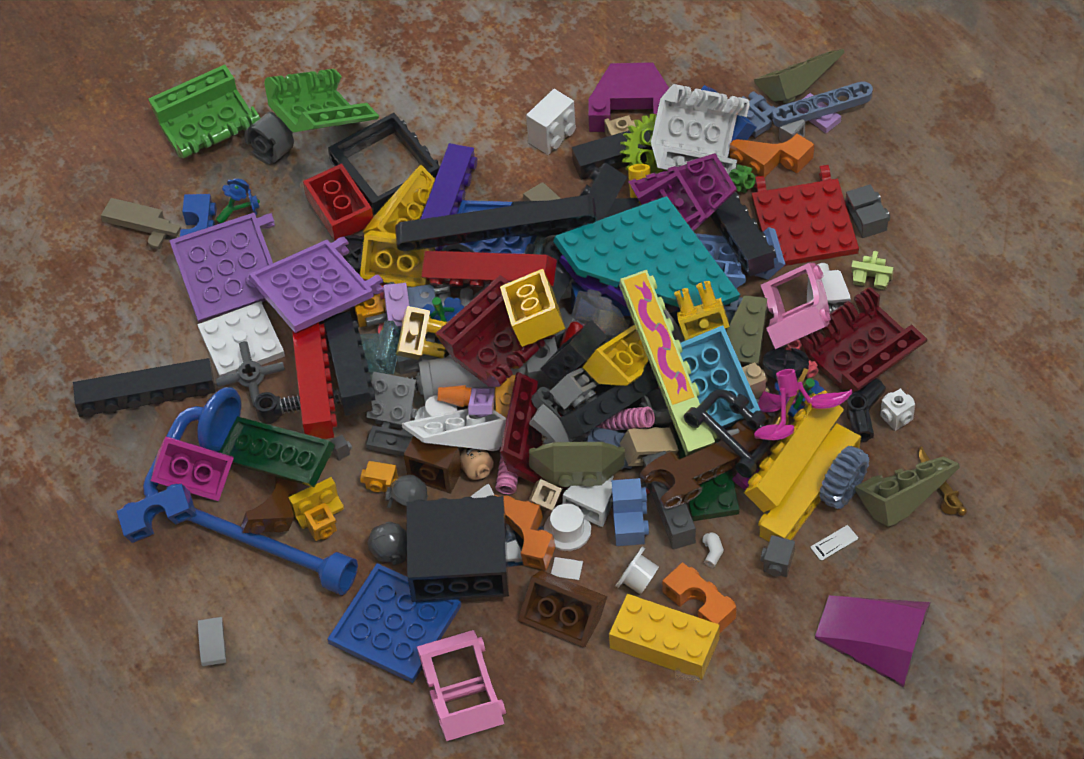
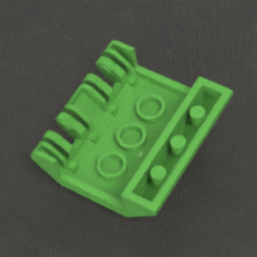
M222 65L148 99L163 133L179 158H186L192 155V153L199 152L201 148H208L212 146L211 144H216L230 138L231 135H236L239 131L248 129L260 119L255 108L252 106L250 110L238 92L235 79L226 65Z
M335 69L320 70L318 74L315 71L288 74L285 78L281 75L277 77L272 76L267 77L264 82L268 106L293 133L360 123L379 118V115L368 103L350 105L337 91L342 76Z

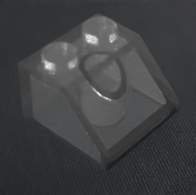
M589 289L588 292L578 291L571 317L581 325H586L592 319L607 335H619L629 328L619 308L612 304V300L602 297L601 293L596 290Z

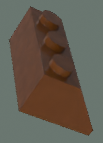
M541 570L531 576L518 621L581 647H586L601 619L607 596Z

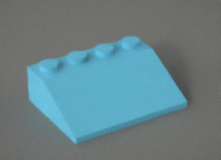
M723 325L680 343L683 351L680 355L683 362L687 361L691 370L689 378L691 383L695 382L698 387L700 396H697L700 404L714 390L724 389L735 397L738 394L747 397L749 404L746 407L752 413L760 411ZM722 398L717 399L707 410V413L724 429L734 426L738 421L744 419L740 414L732 412L729 403Z

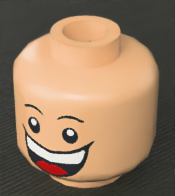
M465 448L460 455L461 469L472 480L487 477L493 468L494 462L486 450Z

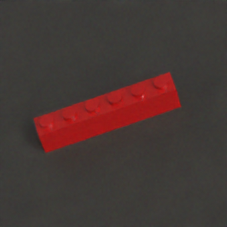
M425 251L421 277L430 281L429 284L435 286H443V283H449L451 286L462 287L463 283H469L472 287L481 288L483 284H491L500 275L509 282H512L543 269L551 287H554L557 260L549 255Z

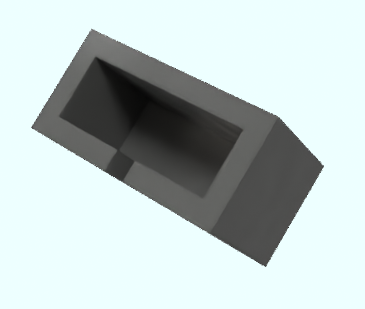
M871 184L846 192L845 204L862 238L887 231L888 221H890L889 211L887 208H883L881 197L878 192L874 191Z

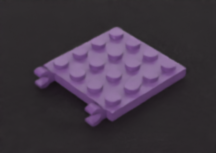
M251 213L169 240L198 323L260 301H266L265 297L250 281L249 274L273 264L261 229H269L275 226L272 213L256 218L255 213Z
M340 237L332 243L325 240L249 274L253 285L295 333L374 297V294L384 291L380 285L383 279L379 275L364 281L344 259L343 256L349 253L348 248L345 246L349 242L345 237Z

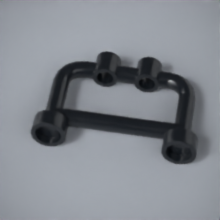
M716 389L697 408L691 407L684 414V420L692 428H698L704 422L741 458L736 464L737 472L745 478H750L757 470L756 463L772 445V440L763 439L759 447L750 454L706 411L717 399L722 398L729 403L732 412L740 414L747 420L746 423L752 430H758L766 426L763 424L766 421V417L761 411L752 413L746 407L749 401L744 395L738 394L735 397L727 390Z

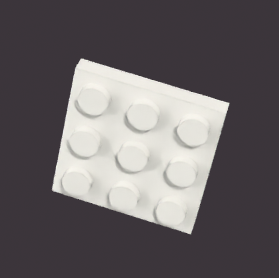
M261 301L197 324L219 377L237 373L238 367L243 363L239 343L243 341L248 342L252 361L260 365L285 357L284 350Z

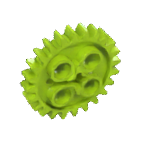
M650 114L649 118L647 115L642 116V122L639 119L634 120L636 127L628 126L631 133L623 134L627 138V142H621V145L626 146V150H622L620 153L627 156L622 160V162H629L626 168L627 171L631 165L643 164L640 160L642 153H645L647 156L645 164L650 166L651 174L667 171V169L657 167L653 150L638 148L639 144L652 147L651 139L657 117L656 114ZM646 131L650 133L649 142H646L644 139Z

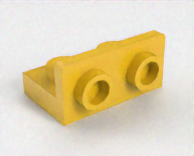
M332 477L317 483L315 487H309L289 497L293 515L302 529L307 528L304 512L326 502L333 515L344 509ZM323 514L318 515V516L314 517L313 519H314V521H316V520H318V519L324 517V515H323Z

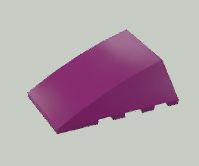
M716 153L689 161L687 164L679 167H670L667 171L658 174L652 173L646 175L645 178L628 181L642 205L667 196L693 231L737 190Z
M829 595L815 639L842 654L846 653L852 656L856 662L872 667L876 670V673L884 677L888 676L894 679L896 684L904 687L921 627L924 625L931 602Z

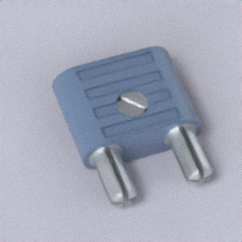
M428 284L408 287L409 306L423 309L426 304L433 306L432 300L435 298V294L450 292V286L448 284L443 286Z

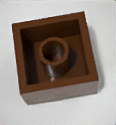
M413 435L404 453L407 475H414L422 480L426 486L451 494L462 473L459 447L424 443Z

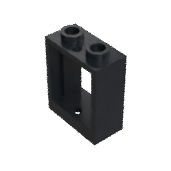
M591 319L563 343L540 369L557 385L567 374L582 365L607 336Z

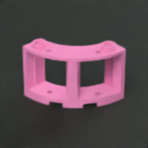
M807 263L761 284L765 298H767L768 309L774 314V318L770 319V324L766 329L775 349L826 327L831 320L828 300L821 280L824 275L820 266H816L815 263ZM807 273L812 286L814 300L785 312L777 286Z
M474 630L417 647L428 686L434 688V690L429 692L435 711L440 719L439 723L446 741L504 724L502 715L506 714L502 699L498 700L486 669L482 652L485 651L482 637L477 638ZM472 645L481 676L440 688L431 657ZM482 691L487 692L490 702L449 714L446 702Z

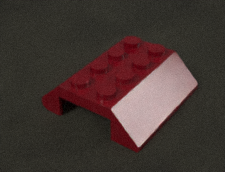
M501 275L436 332L437 338L454 361L488 387H500L507 378L513 375L511 369L521 368L523 363H526L540 348L545 346L544 339H552L555 336L550 335L533 344L521 346L511 325L500 286L510 282Z
M867 287L860 294L854 296L860 314H858L854 305L847 301L843 306L830 313L831 320L829 324L822 328L826 338L823 337L819 330L799 338L809 359L812 362L815 361L818 365L817 367L840 389L860 390L927 342V338L912 324L903 329L879 307L880 295L871 287Z
M517 372L500 453L509 472L536 484L540 479L546 481L529 467V449L538 448L543 443L541 440L543 434L529 424L538 410L533 405L531 399L532 395L536 392L538 381ZM557 486V487H559V488H562V490H567V489L569 488V487Z

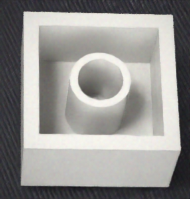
M553 89L526 115L528 143L549 155L561 145L566 137L571 136L576 129L574 100L556 89Z

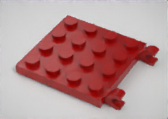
M829 165L819 166L821 172L819 173L820 182L772 190L766 189L764 175L755 177L756 192L752 193L751 198L760 231H765L768 227L775 229L785 261L784 266L859 254L858 243L838 178L831 179Z

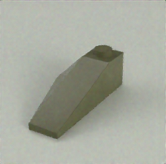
M844 49L829 51L807 59V61L790 65L786 69L773 71L754 79V82L774 102L783 100V103L796 100L795 96L803 93L845 53Z
M943 456L916 465V469L895 470V475L883 478L882 475L872 477L855 486V491L873 519L889 527L907 518L952 476L960 466L959 463Z

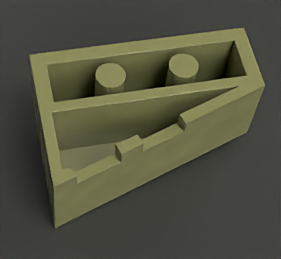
M744 295L729 324L730 327L726 330L741 367L754 362L760 367L768 308L767 298Z

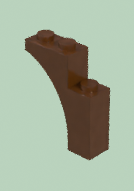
M275 476V487L271 496L258 507L245 513L241 524L242 532L259 534L262 532L281 533L289 531L294 519L289 497L309 488V486Z

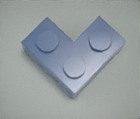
M640 478L611 480L616 546L645 544V535H649L648 520L643 521V514H647L646 487L641 488Z

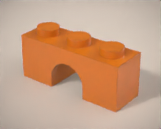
M682 562L662 580L663 593L679 607L692 599L703 602L704 605L698 610V618L719 624L720 633L736 619L735 602L730 597H724L718 592L713 583L706 582L701 578L693 567H688Z

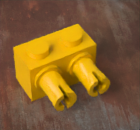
M704 281L706 289H704L702 282L696 285L703 303L701 305L693 306L688 288L682 289L684 297H682L680 290L674 293L680 308V312H677L678 322L685 341L722 325L724 328L730 327L721 298H715L710 281Z
M407 306L404 312L396 355L419 360L423 354L444 358L445 347L443 344L426 341L425 334L427 332L436 334L447 322L430 319L429 310Z

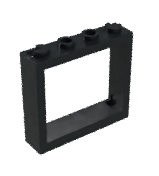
M395 113L328 147L330 162L334 167L343 164L371 206L374 216L402 184L377 196L347 159L348 157L394 133L418 163L435 179L440 168L438 160H433L428 148L419 143L417 135L414 132H410L405 121H401Z

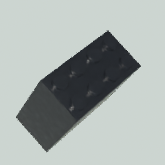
M490 495L481 498L464 497L462 499L441 498L438 500L406 502L407 578L412 602L509 596L507 528L503 496Z

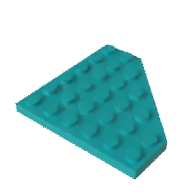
M667 196L598 220L593 224L590 223L556 235L553 241L577 275L585 278L589 275L600 279L599 282L618 287L621 278L647 270L649 276L653 275L656 281L657 289H655L657 297H662L664 303L679 307L674 293L680 290L682 297H684L682 293L684 288L689 289L693 306L703 304L696 285L702 282L704 289H706L704 281L711 282L715 298H721L723 306L737 301L740 297V293Z

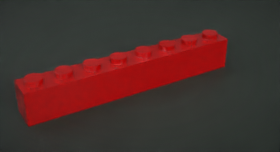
M324 320L296 333L292 330L304 433L321 439L334 438L333 428L338 426L336 414H331V412H336L334 398H329L334 395L332 383H327L331 382L332 379L330 368H326L330 367L328 353H324L328 352L326 338H324L326 337L324 324H321L324 323Z

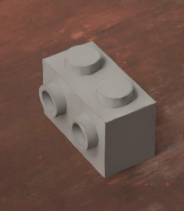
M581 367L567 374L550 390V393L554 396L555 402L565 410L572 405L576 408L581 403L595 396L594 390L601 384H598Z

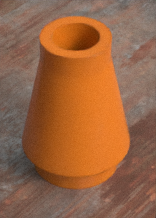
M466 385L439 387L437 401H443L464 408V406L469 405L472 388L466 387Z

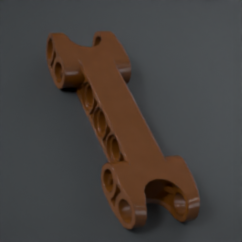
M762 412L766 417V421L763 424L767 426L772 418L767 412ZM742 419L731 428H738L740 431L732 435V437L752 454L763 442V439H756L754 433L757 430L750 429L746 423L747 420ZM781 439L772 440L769 450L756 463L758 466L765 458L771 455V448ZM721 440L682 459H679L674 452L664 454L649 463L641 471L640 477L644 482H661L668 487L669 491L661 497L659 502L665 509H669L696 498L702 491L699 484L736 468V464L741 458Z

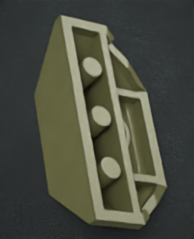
M553 442L538 448L529 449V467L550 484L562 487L602 485L624 467L625 448L616 447L605 442Z

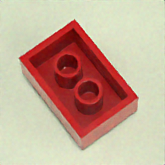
M339 164L303 181L307 200L334 241L340 237L352 235L365 229L372 220L371 206L343 164Z

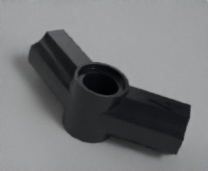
M878 378L872 380L856 393H852L847 400L846 415L850 421L852 432L861 436L860 442H867L869 439L874 438L869 410L886 391V387Z

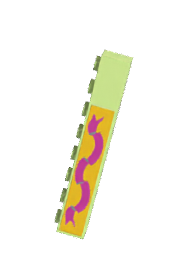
M644 270L621 278L619 286L686 456L715 444L714 440L717 439V436L704 422L698 428H692L684 420V414L691 407L697 408L700 405L697 396H700L696 383H691L689 374H691L687 361L683 362L680 355L683 352L678 339L674 340L672 335L674 327L671 319H666L663 312V310H666L662 297H657L655 292L657 284L653 275L649 276L648 271Z

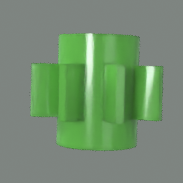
M737 165L736 168L730 171L729 176L737 188L736 191L746 193L747 189L754 186L755 175L751 173V167Z

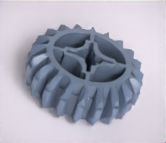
M847 446L837 455L827 474H825L820 488V498L826 502L825 504L836 509H841L844 505L848 504L849 500L856 493L855 486L864 480L863 478L867 473V468L869 467L868 454L859 448Z

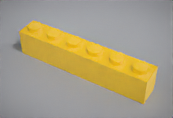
M824 390L818 394L812 393L811 395H809V397L812 398L813 396L825 394L827 392ZM805 400L804 403L806 405L794 415L793 419L795 421L791 424L794 425V432L773 445L771 455L759 465L761 469L749 479V486L744 492L763 513L779 505L844 409L840 405L832 408L818 409L813 408L812 403H808Z
M836 423L825 436L779 505L771 509L768 514H763L758 523V526H760L759 537L770 542L772 535L792 540L820 503V488L833 460L847 446L860 449L861 436Z

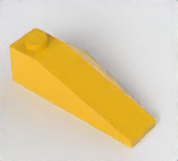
M422 165L418 166L376 213L363 233L366 234L374 230L395 234L396 224L421 219L435 178Z
M635 325L596 349L584 364L583 368L598 384L627 386L642 375L644 366L648 362V357Z

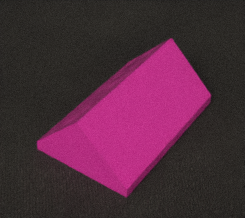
M165 436L157 454L151 481L166 486L182 483L192 494L219 501L234 457Z

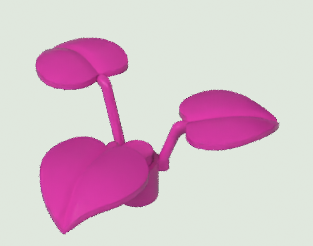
M794 369L781 370L776 373L781 395L764 391L758 401L761 412H774L781 409V422L779 425L772 424L759 428L754 433L756 439L779 440L790 436L794 432V425H785L786 405L790 397L797 394L798 389L806 401L812 403L813 408L818 409L832 408L842 404L852 394V389L840 393L819 394L811 398L803 388L802 382H797Z

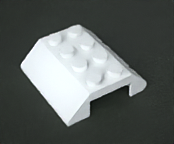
M673 84L660 99L651 139L657 167L668 170L670 167H679L687 164L689 161L716 153L729 175L730 171L736 168L737 160L728 158L737 115L747 117L749 100L735 96L727 99L726 94L695 89L691 92V88L687 86Z

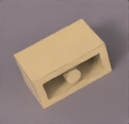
M670 428L628 429L620 442V446L625 448V459L628 466H643V457L663 451H666V454L669 452L677 454L679 451Z

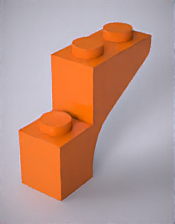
M799 134L780 144L735 139L730 143V158L737 160V164L751 167V173L758 176L764 175V178L779 163L786 169L799 173L814 156V144Z
M503 496L506 524L524 540L520 553L524 566L547 571L556 545L553 534L545 530H538L543 518L540 505L529 501L515 500L510 496Z

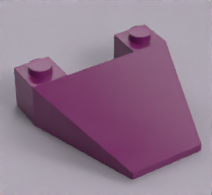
M610 63L589 97V132H605L604 119L611 120V110L654 109V114L657 116L660 99L669 87L654 63Z

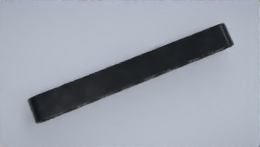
M589 195L400 222L395 226L396 245L400 251H413L593 224L597 221L595 199Z

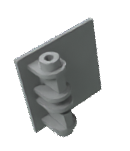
M373 372L371 387L374 389L376 400L371 401L373 411L367 412V418L397 424L409 422L411 418H415L417 410L412 405L416 380Z

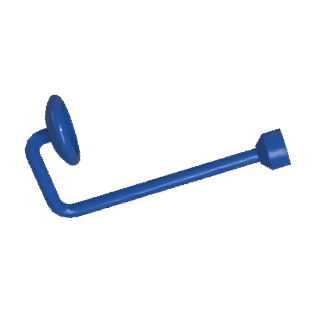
M231 387L220 389L211 396L204 407L195 406L181 412L174 420L166 437L180 441L189 423L198 420L197 437L199 446L219 452L237 416L240 417L241 415L240 395ZM157 456L143 484L145 497L152 493H159L158 483L151 481ZM196 508L197 516L188 519V521L318 572L322 587L339 595H344L355 580L358 569L357 560L342 553L335 552L321 559L264 535L243 533L241 526Z

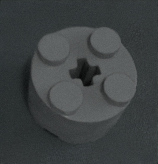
M268 112L246 129L244 133L247 145L251 144L254 149L252 151L254 156L266 164L274 163L294 146L293 132L273 112Z

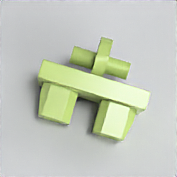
M873 251L872 257H863V262L853 260V284L865 286L866 278L870 276L875 277V288L886 290L889 280H892L893 267L885 266L886 259L878 258V251Z

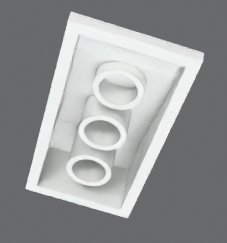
M468 409L405 422L402 423V428L424 443L496 451L502 445L507 418L493 410V414L477 417L469 415Z

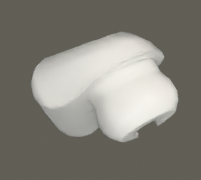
M711 532L705 534L702 541L710 550L704 563L706 566L714 568L724 549L719 536Z

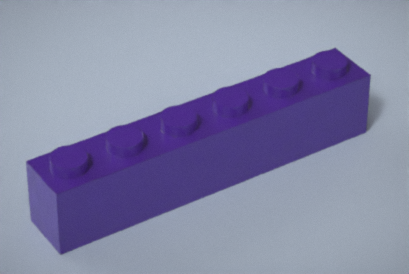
M448 144L421 219L458 213L462 200H465L466 186L469 187L471 183V172L477 167L478 158L475 157L473 147ZM446 246L435 247V251H441Z

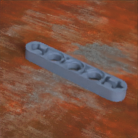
M858 82L779 106L773 111V123L775 126L781 127L802 119L809 121L867 103L872 99L873 88L867 82ZM839 96H846L848 100L840 101L837 98ZM819 102H826L828 106L819 107L817 104ZM799 108H805L808 110V112L802 114L799 113L797 110Z

